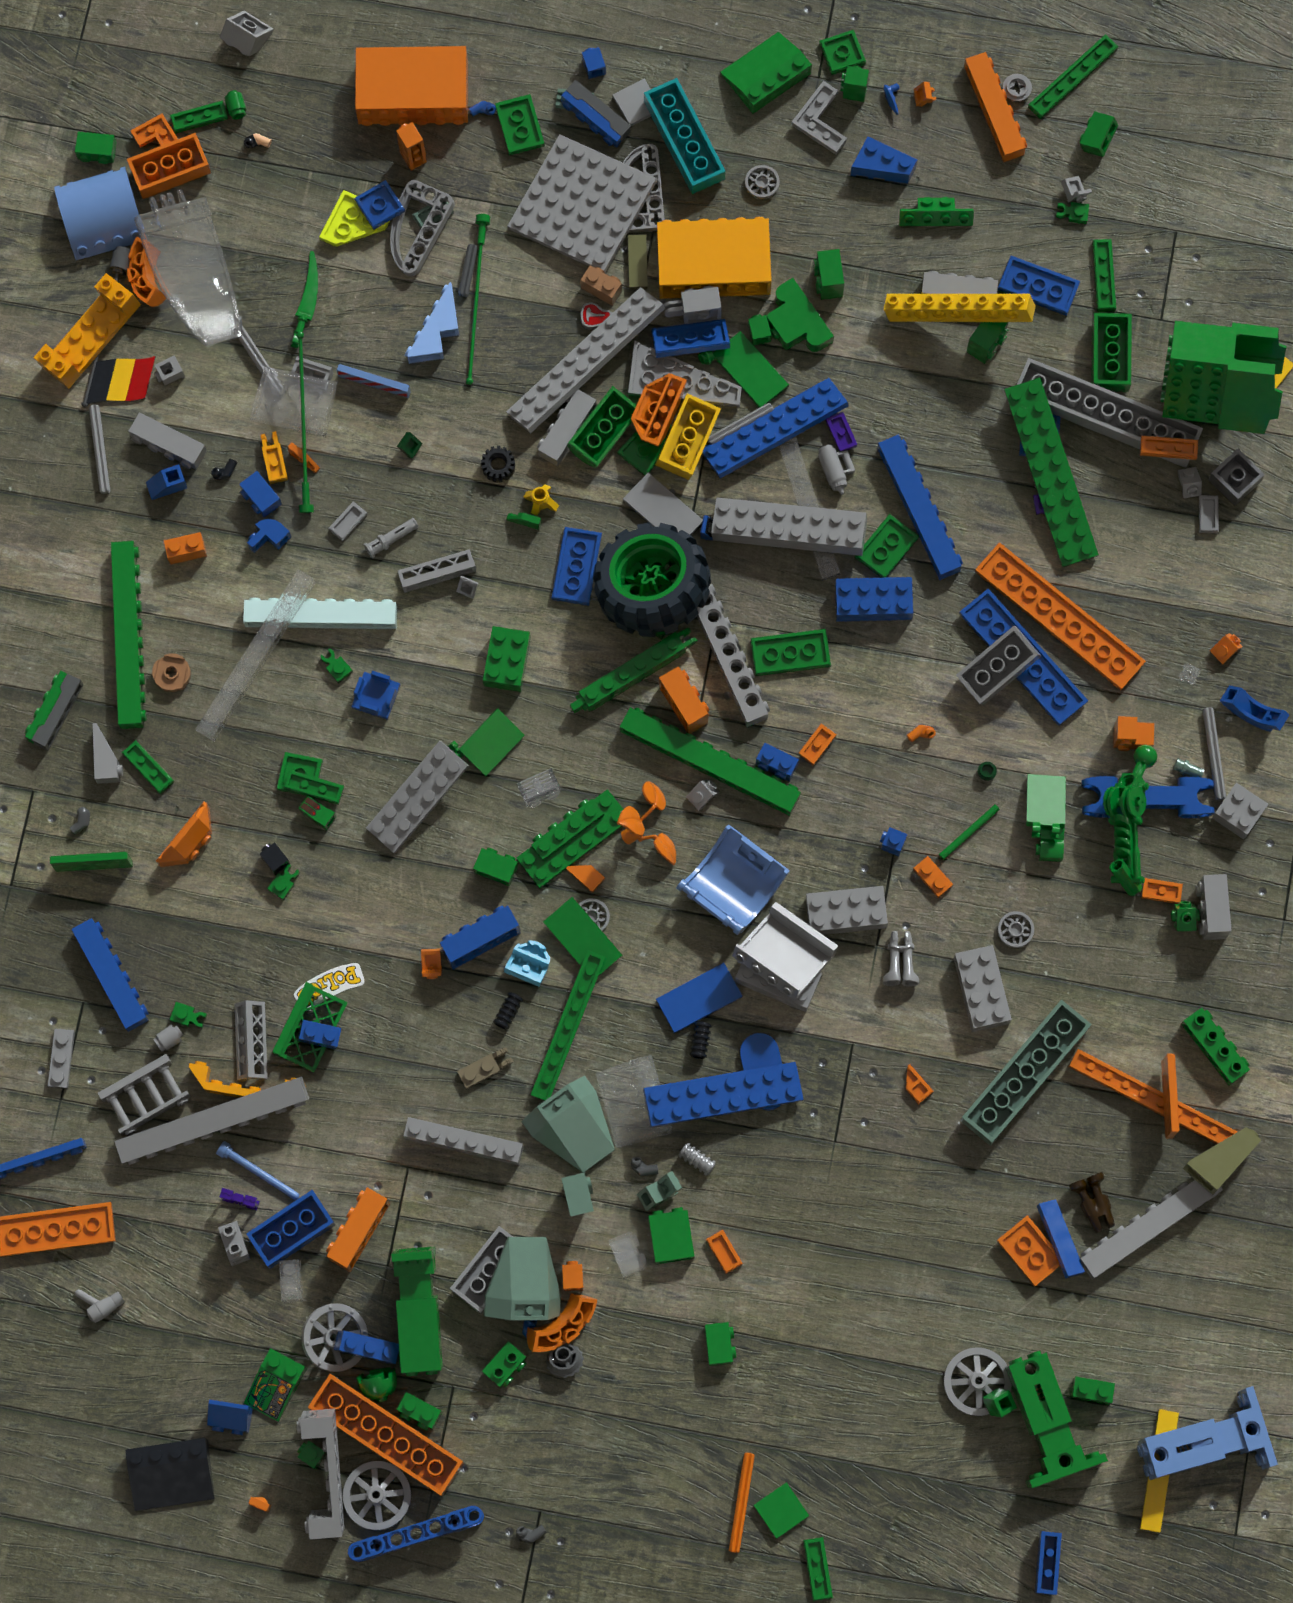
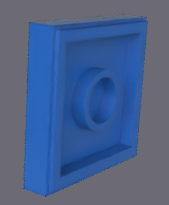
M386 180L354 198L373 230L405 212L404 207Z

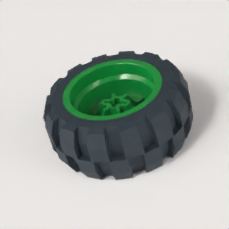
M650 522L638 524V529L629 532L625 529L615 536L616 541L613 544L608 542L599 555L600 561H597L594 567V591L602 612L609 621L616 623L618 628L630 634H633L636 630L642 637H655L657 632L663 631L668 635L678 631V626L683 622L688 625L697 617V607H704L710 593V569L702 547L698 546L696 539L683 530L678 532L675 526L660 523L659 527H653Z

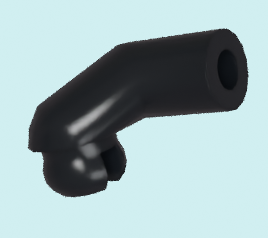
M229 459L225 468L215 467L212 469L211 475L216 480L229 478L238 462Z

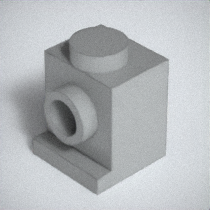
M175 355L155 365L157 371L154 374L158 382H163L164 386L180 378H185Z

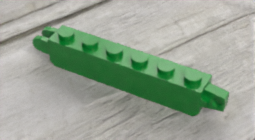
M689 628L677 634L676 632L580 690L579 695L576 696L577 700L570 704V708L574 714L582 709L584 711L589 710V712L597 709L686 653V649L693 646L697 639L694 637L682 643L681 639L688 636L691 632Z

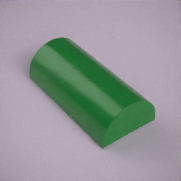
M612 386L567 443V447L582 462L596 468L632 423L631 417L636 404Z

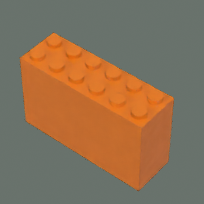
M466 46L356 48L355 109L358 124L364 126L372 124L388 126L390 124L403 125L411 122L418 125H426L427 123H435L437 125L454 123L461 125L468 123V57Z

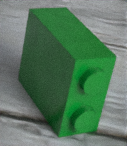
M683 1207L671 1209L672 1212L664 1213L663 1210L654 1211L652 1215L648 1216L656 1265L695 1259L688 1210H683Z

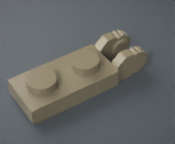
M505 1047L493 1054L491 1053L457 1071L465 1088L469 1089L514 1062L512 1058L504 1060L499 1065L495 1061V1059L508 1052L507 1048Z

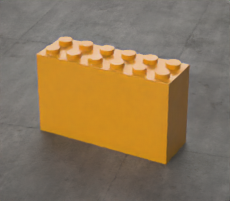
M739 217L735 220L719 218L717 220L699 219L698 221L682 219L677 222H672L671 220L657 222L660 299L681 298V292H684L686 289L693 288L699 290L706 286L718 287L720 297L771 295L769 218L755 217L754 219Z

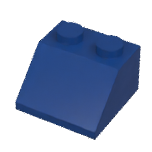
M209 1400L207 1425L212 1427V1431L224 1432V1429L232 1430L231 1434L243 1435L244 1432L249 1433L253 1409L247 1405Z

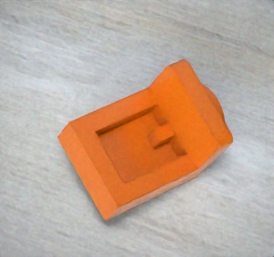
M1229 633L1210 652L1222 664H1225L1243 646L1236 635Z
M422 949V977L427 979L438 978V976L442 975L441 949Z

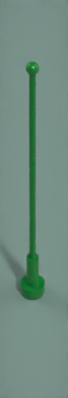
M477 214L475 223L479 225L477 241L479 251L468 378L466 379L468 385L473 383L472 368L482 247L485 245L486 226L490 225L491 218L487 214Z
M298 332L296 336L299 339L303 453L302 505H299V513H313L314 505L310 504L309 482H307L302 346L304 334L303 332Z

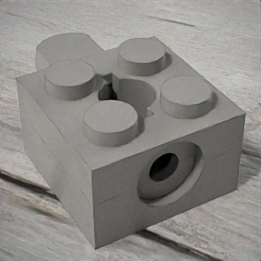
M706 286L699 290L693 288L686 289L684 292H681V300L669 301L663 304L666 317L683 315L684 324L721 319V302L718 287Z

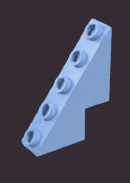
M451 282L443 287L440 300L435 301L432 307L433 312L425 318L424 327L415 335L413 346L408 347L405 356L408 357L409 364L444 359L441 338L459 335Z

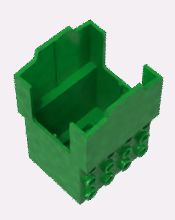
M1175 321L1173 335H1169L1162 383L1163 391L1161 392L1160 402H1164L1162 417L1219 424L1218 429L1265 434L1269 421L1278 419L1283 391L1275 388V375L1282 374L1286 346L1279 344V328L1232 323V327Z

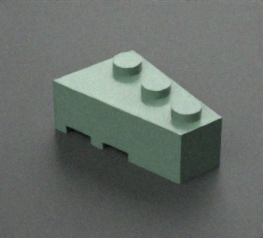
M584 1172L561 1178L570 1216L594 1211L590 1194H593L590 1177H586Z

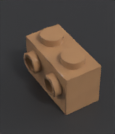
M590 265L580 280L581 289L611 306L614 305L622 292L621 281L615 276H608L599 267L594 268Z

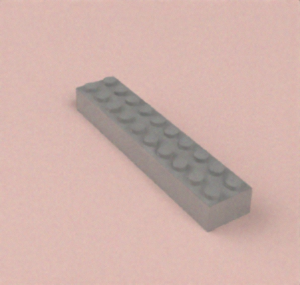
M1028 358L1017 383L1018 385L1041 378L1053 415H1058L1063 419L1137 449H1140L1141 436L1198 440L1203 428L1181 419L1162 417V411L1031 358ZM1159 457L1184 468H1187L1190 459Z

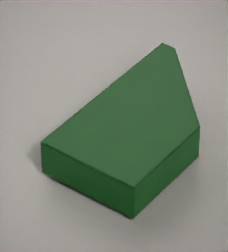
M508 513L506 519L507 521L540 530L541 518L527 513H518L517 515Z

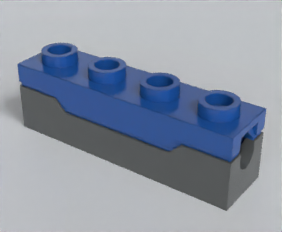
M577 80L561 95L562 106L568 111L572 110L578 120L581 122L585 121L590 125L589 128L595 134L599 133L602 135L604 141L610 146L614 145L617 148L631 133L630 124Z

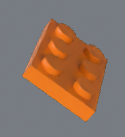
M1028 1215L997 1240L1034 1287L1060 1267L1052 1244Z

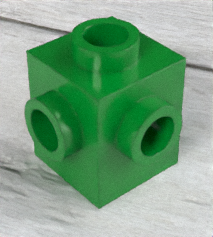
M1181 901L1179 904H1174V910H1171V921L1174 922L1175 929L1177 931H1196V921L1200 920L1199 909H1196L1194 903L1191 904L1190 901Z

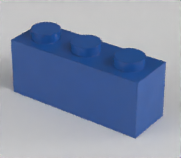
M343 1330L337 1333L334 1351L383 1363L396 1364L399 1344Z
M1039 1532L1035 1594L1057 1595L1062 1533Z

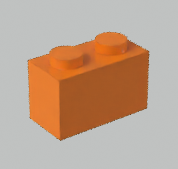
M201 532L164 540L170 565L207 557Z

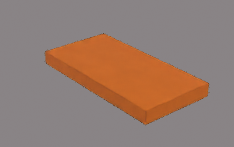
M1167 1054L1161 1061L1166 1139H1173L1180 1131L1175 1055Z

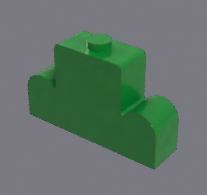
M794 278L781 284L776 289L775 302L779 307L767 314L772 337L775 340L778 339L785 350L792 348L805 339L807 348L812 352L821 351L834 342V335Z

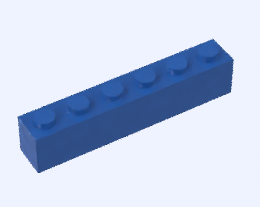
M91 918L72 928L77 941L125 1029L129 1032L149 1021L146 1017L149 1012L144 1004H139L137 999L140 996L135 987L131 989L128 984L131 979L126 971H121L119 966L122 963L117 954L113 956L110 951L113 946L108 938H103L101 933L104 930L99 921L95 923Z

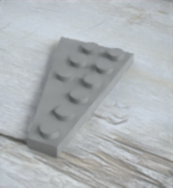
M634 341L628 390L629 396L640 397L645 385L671 373L687 380L681 401H683L688 393L710 404L740 407L742 387L722 378L714 377L704 370H698L694 366L672 356L656 358L655 349L641 345L640 342Z

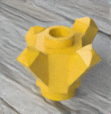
M545 484L532 491H526L524 498L532 501L531 513L537 516L540 510L545 508L557 511L559 505L549 496L550 486Z

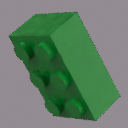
M492 626L483 676L485 687L517 692L522 691L531 640L529 631Z

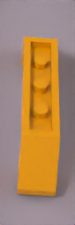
M195 1061V1064L189 1063L190 1070L207 1093L240 1098L261 1091V1088L249 1086V1089L241 1088L242 1085L230 1083V1086L223 1085V1082L219 1080H211L209 1082L211 1069L209 1066H206L207 1063Z

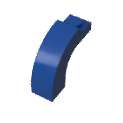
M1229 685L1220 699V702L1236 716L1265 731L1271 732L1273 729L1280 731L1289 717L1285 710L1271 708L1259 703L1240 687Z

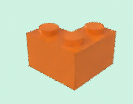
M1118 716L1114 724L1113 748H1118L1119 751H1129L1130 749H1137L1138 746L1144 744L1154 746V723L1137 722V717Z

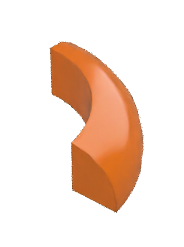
M136 237L128 256L130 259L129 268L127 269L128 280L132 285L133 292L140 300L151 307L159 306L167 298L158 289L154 278L155 264L161 252L149 242Z
M571 1293L565 1309L555 1320L544 1326L527 1327L528 1348L532 1352H547L555 1350L565 1343H570L580 1334L579 1332L585 1324L590 1322L598 1300L589 1296Z

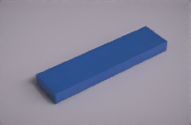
M1056 1199L1039 1203L1037 1209L1065 1279L1083 1274L1085 1270Z

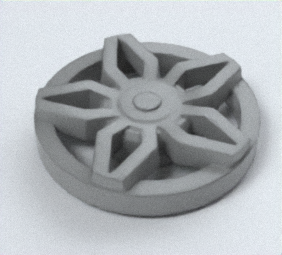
M755 166L746 175V189L755 198L768 199L779 188V176L769 166ZM763 169L760 174L754 173V171ZM770 172L773 173L775 178H769ZM748 179H750L753 182L750 185V187L748 185Z
M586 899L580 902L579 905L599 928L600 923L598 921H606L600 928L604 931L610 920L607 906L598 899ZM592 902L589 909L583 907L584 904ZM597 903V909H592L594 904ZM599 904L605 909L606 913L598 912ZM599 915H604L607 917L601 919L599 918Z
M1009 912L1001 918L998 924L999 938L1007 946L1013 948L1023 947L1031 941L1034 935V924L1030 917L1022 912ZM1018 915L1015 921L1009 916ZM1023 917V922H1018ZM1005 919L1008 920V921H1010L1011 924L1008 925L1007 922L1005 921ZM1026 920L1029 922L1031 929L1026 926L1024 927ZM1002 923H1004L1005 927H1007L1008 929H1004L1001 932V925ZM1006 932L1010 934L1009 936H1003ZM1022 936H1023V937H1028V936H1029V938H1028L1025 942L1022 943ZM1012 937L1013 943L1008 942L1006 939ZM1017 937L1019 938V944L1015 940Z

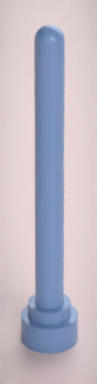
M226 1141L218 1148L216 1154L221 1158L229 1157L294 1200L299 1199V1193L234 1152L231 1145Z

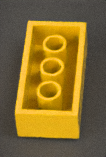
M687 393L655 465L690 480L721 408Z

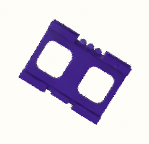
M222 1188L219 1196L223 1198L222 1201L232 1204L235 1202V1204L239 1203L242 1206L246 1205V1208L256 1211L260 1203L256 1197L243 1196L238 1193L234 1194V1191Z

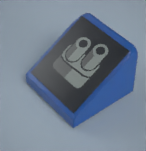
M706 515L703 516L701 539L713 541L711 534L713 519Z

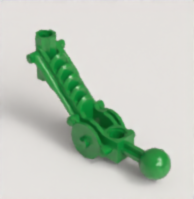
M1145 744L1138 746L1134 751L1133 759L1136 765L1133 772L1123 773L1119 782L1115 783V787L1107 788L1103 797L1104 810L1110 817L1108 822L1110 825H1114V862L1109 867L1114 876H1111L1110 880L1111 883H1120L1129 896H1135V894L1140 892L1143 887L1141 884L1145 882L1144 877L1141 876L1137 825H1141L1143 822L1141 815L1146 808L1145 791L1149 789V784L1143 780L1142 776L1145 769L1153 767L1158 757L1156 750L1152 746Z

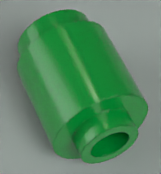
M236 90L228 92L224 99L229 115L232 119L245 117L247 109L242 93Z

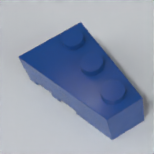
M867 137L851 167L850 176L860 175L871 179L881 178L885 179V181L908 184L916 170L917 159L873 138Z

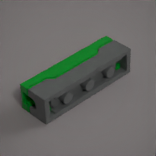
M61 670L58 675L54 676L50 691L44 694L41 708H37L34 713V721L25 730V738L28 742L49 751L83 687L80 679Z

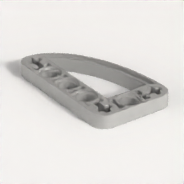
M653 144L637 147L623 161L624 164L632 166L637 159L642 157L644 173L649 174L646 172V169L650 166L655 167L657 170L656 173L649 175L657 179L658 189L651 191L646 200L647 213H639L636 218L642 220L643 225L641 227L632 225L628 234L657 231V225L654 223V214H657L659 222L665 220L658 149ZM648 150L652 152V161H649ZM658 201L660 206L658 208H651L650 202Z
M411 180L406 184L399 199L405 212L393 218L390 246L393 259L399 269L408 276H415L421 270L452 213L455 202L449 194L417 180ZM417 187L418 190L422 193L420 194L417 191L412 192L411 189ZM428 193H435L432 200H426ZM412 198L433 208L403 261L400 253V231L406 209ZM447 200H448V202H449L448 205H447V204H445V205L442 204L443 201H444V202H447ZM434 216H442L440 222L433 223ZM427 231L433 232V236L430 239L424 238V234ZM418 247L424 248V252L421 255L415 254ZM408 265H410V266L414 265V266H415L414 269H413V268L408 269Z

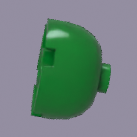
M391 1367L378 1368L369 1371L370 1374L368 1376H364V1373L357 1376L356 1379L360 1392L369 1399H376V1402L386 1401L388 1399L387 1396L391 1395L397 1386L395 1368L392 1370Z

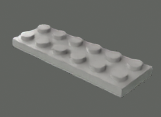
M439 741L369 823L366 829L393 853H396L467 770L469 765L447 745Z

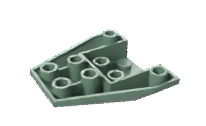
M585 1076L563 1087L538 1105L521 1121L535 1140L582 1173L615 1151L597 1092Z
M507 1237L485 1295L484 1316L505 1320H549L560 1316L561 1294L547 1238Z

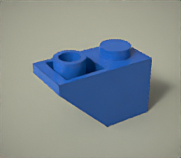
M179 464L159 471L146 482L152 500L187 489Z

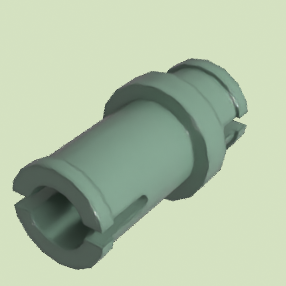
M1177 758L1173 770L1179 771L1180 774H1187L1191 777L1202 778L1204 773L1203 768L1190 764L1188 760L1183 761Z

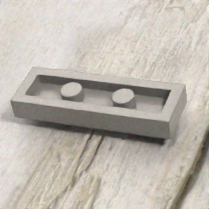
M54 1029L48 1087L68 1089L75 1036L74 1030Z

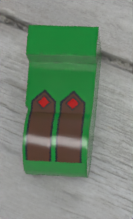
M309 796L305 798L298 808L300 812L326 831L336 819L335 812L317 803Z

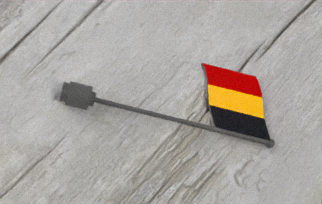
M117 246L116 250L113 251L109 267L112 273L115 274L114 279L118 281L119 275L127 273L130 259L128 256L130 249L122 246ZM98 354L94 359L84 402H81V405L87 407L89 404L105 401L132 402L145 399L156 356L144 359L98 361Z

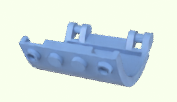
M121 167L120 170L114 172L111 170L86 179L69 182L62 187L60 185L54 187L63 223L76 261L115 250L117 246L125 247L132 245L136 237L147 240L126 167Z
M727 825L704 860L685 880H681L676 889L680 892L684 891L689 899H693L723 922V925L731 927L733 932L739 935L767 905L788 875L789 870L732 826Z

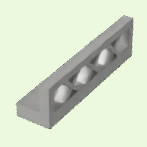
M469 549L398 570V575L403 591L406 593L476 572V566ZM468 556V561L457 564L460 557ZM448 562L452 564L451 566L439 569L441 563ZM427 567L434 570L421 574L422 570ZM406 573L416 575L408 579L403 578V574Z
M245 1000L235 1003L237 1080L268 1079L265 1002ZM252 1006L259 1008V1015L257 1017L252 1013ZM255 1024L259 1028L258 1036H256L253 1032V1027ZM255 1044H257L260 1048V1054L258 1056L254 1052ZM256 1063L261 1067V1074H255L254 1065Z

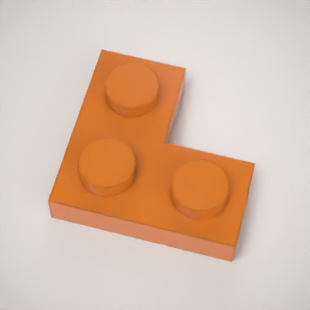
M163 114L131 130V134L140 148L154 140H157L160 146L178 140Z

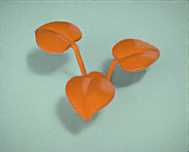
M647 781L642 786V792L645 799L652 806L641 818L638 811L632 806L624 808L617 821L618 825L626 828L621 832V837L626 844H631L636 840L641 842L647 839H655L653 843L656 850L674 866L676 863V849L674 843L667 835L660 833L658 836H643L645 828L642 821L655 807L662 811L666 806L665 796L660 788L654 783Z

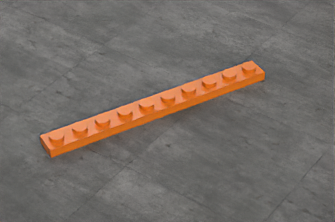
M1077 1049L1069 1068L1164 1117L1163 1093ZM1178 1101L1179 1125L1213 1143L1218 1144L1238 1132Z

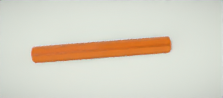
M744 1453L729 1551L733 1553L740 1552L755 1457L753 1453Z

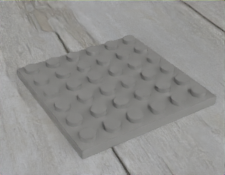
M559 134L507 227L515 233L587 266L591 265L594 268L599 267L606 273L655 186L657 179Z

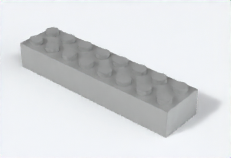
M716 497L711 534L713 541L863 556L867 513Z

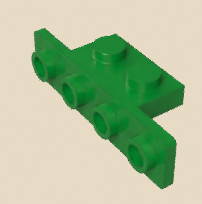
M917 198L918 209H900V226H973L974 209H955L954 198Z

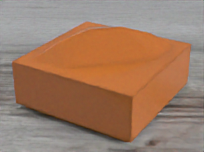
M251 1497L249 1500V1505L265 1512H269L272 1506L268 1504L264 1497Z

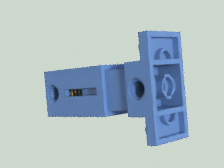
M1248 1387L1238 1392L1237 1402L1240 1408L1243 1407V1410L1229 1415L1230 1419L1216 1423L1214 1419H1210L1138 1441L1137 1451L1139 1456L1144 1459L1145 1465H1143L1145 1476H1149L1150 1480L1220 1461L1226 1458L1225 1454L1240 1451L1241 1455L1256 1451L1255 1459L1262 1470L1278 1465L1254 1387ZM1246 1427L1250 1429V1435L1246 1432ZM1155 1452L1160 1456L1159 1461L1154 1457Z

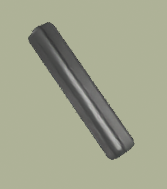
M468 244L458 291L461 297H468L478 250L477 245Z

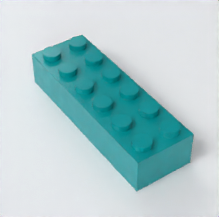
M675 78L644 92V103L691 194L725 180L726 171L678 79Z

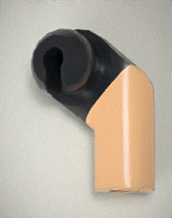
M255 133L246 137L243 143L246 148H253L258 145L269 148L272 140Z

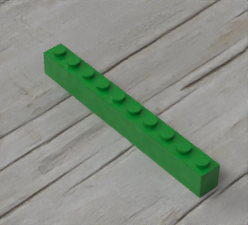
M134 541L111 542L118 725L121 729L144 728V722L147 721L146 710H143V703H146V694L142 692V685H145V675L141 673V667H144V656L141 655L140 648H144L143 637H140V630H143L142 619H139V612H142V603L138 601V594H141V584L138 583L137 576L141 575L140 565H137L140 551Z
M630 707L620 725L621 733L788 816L791 815L800 798L801 792L798 791L799 789L792 784L786 785L781 782L780 778L773 775L770 777L764 774L765 772L758 767L753 769L747 766V762L739 758L735 760L726 751L720 750L719 752L713 749L710 743L705 741L701 743L696 740L695 736L689 733L685 735L679 732L677 727L673 725L667 726L662 723L661 719L645 715V712L639 708L633 709Z

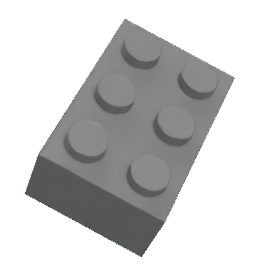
M1227 874L1203 875L1195 888L1196 897H1199L1200 904H1197V909H1199L1201 916L1199 934L1202 935L1203 940L1226 939L1231 933Z

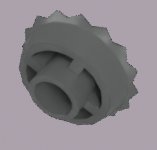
M565 1343L547 1354V1369L557 1377L562 1376L566 1378L567 1376H573L583 1366L582 1361L584 1358L582 1351L577 1346Z

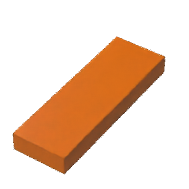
M1141 436L1140 456L1197 460L1198 440Z

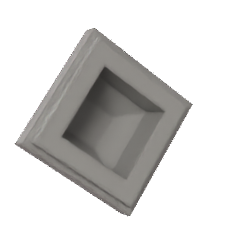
M461 576L456 592L474 599L478 583Z

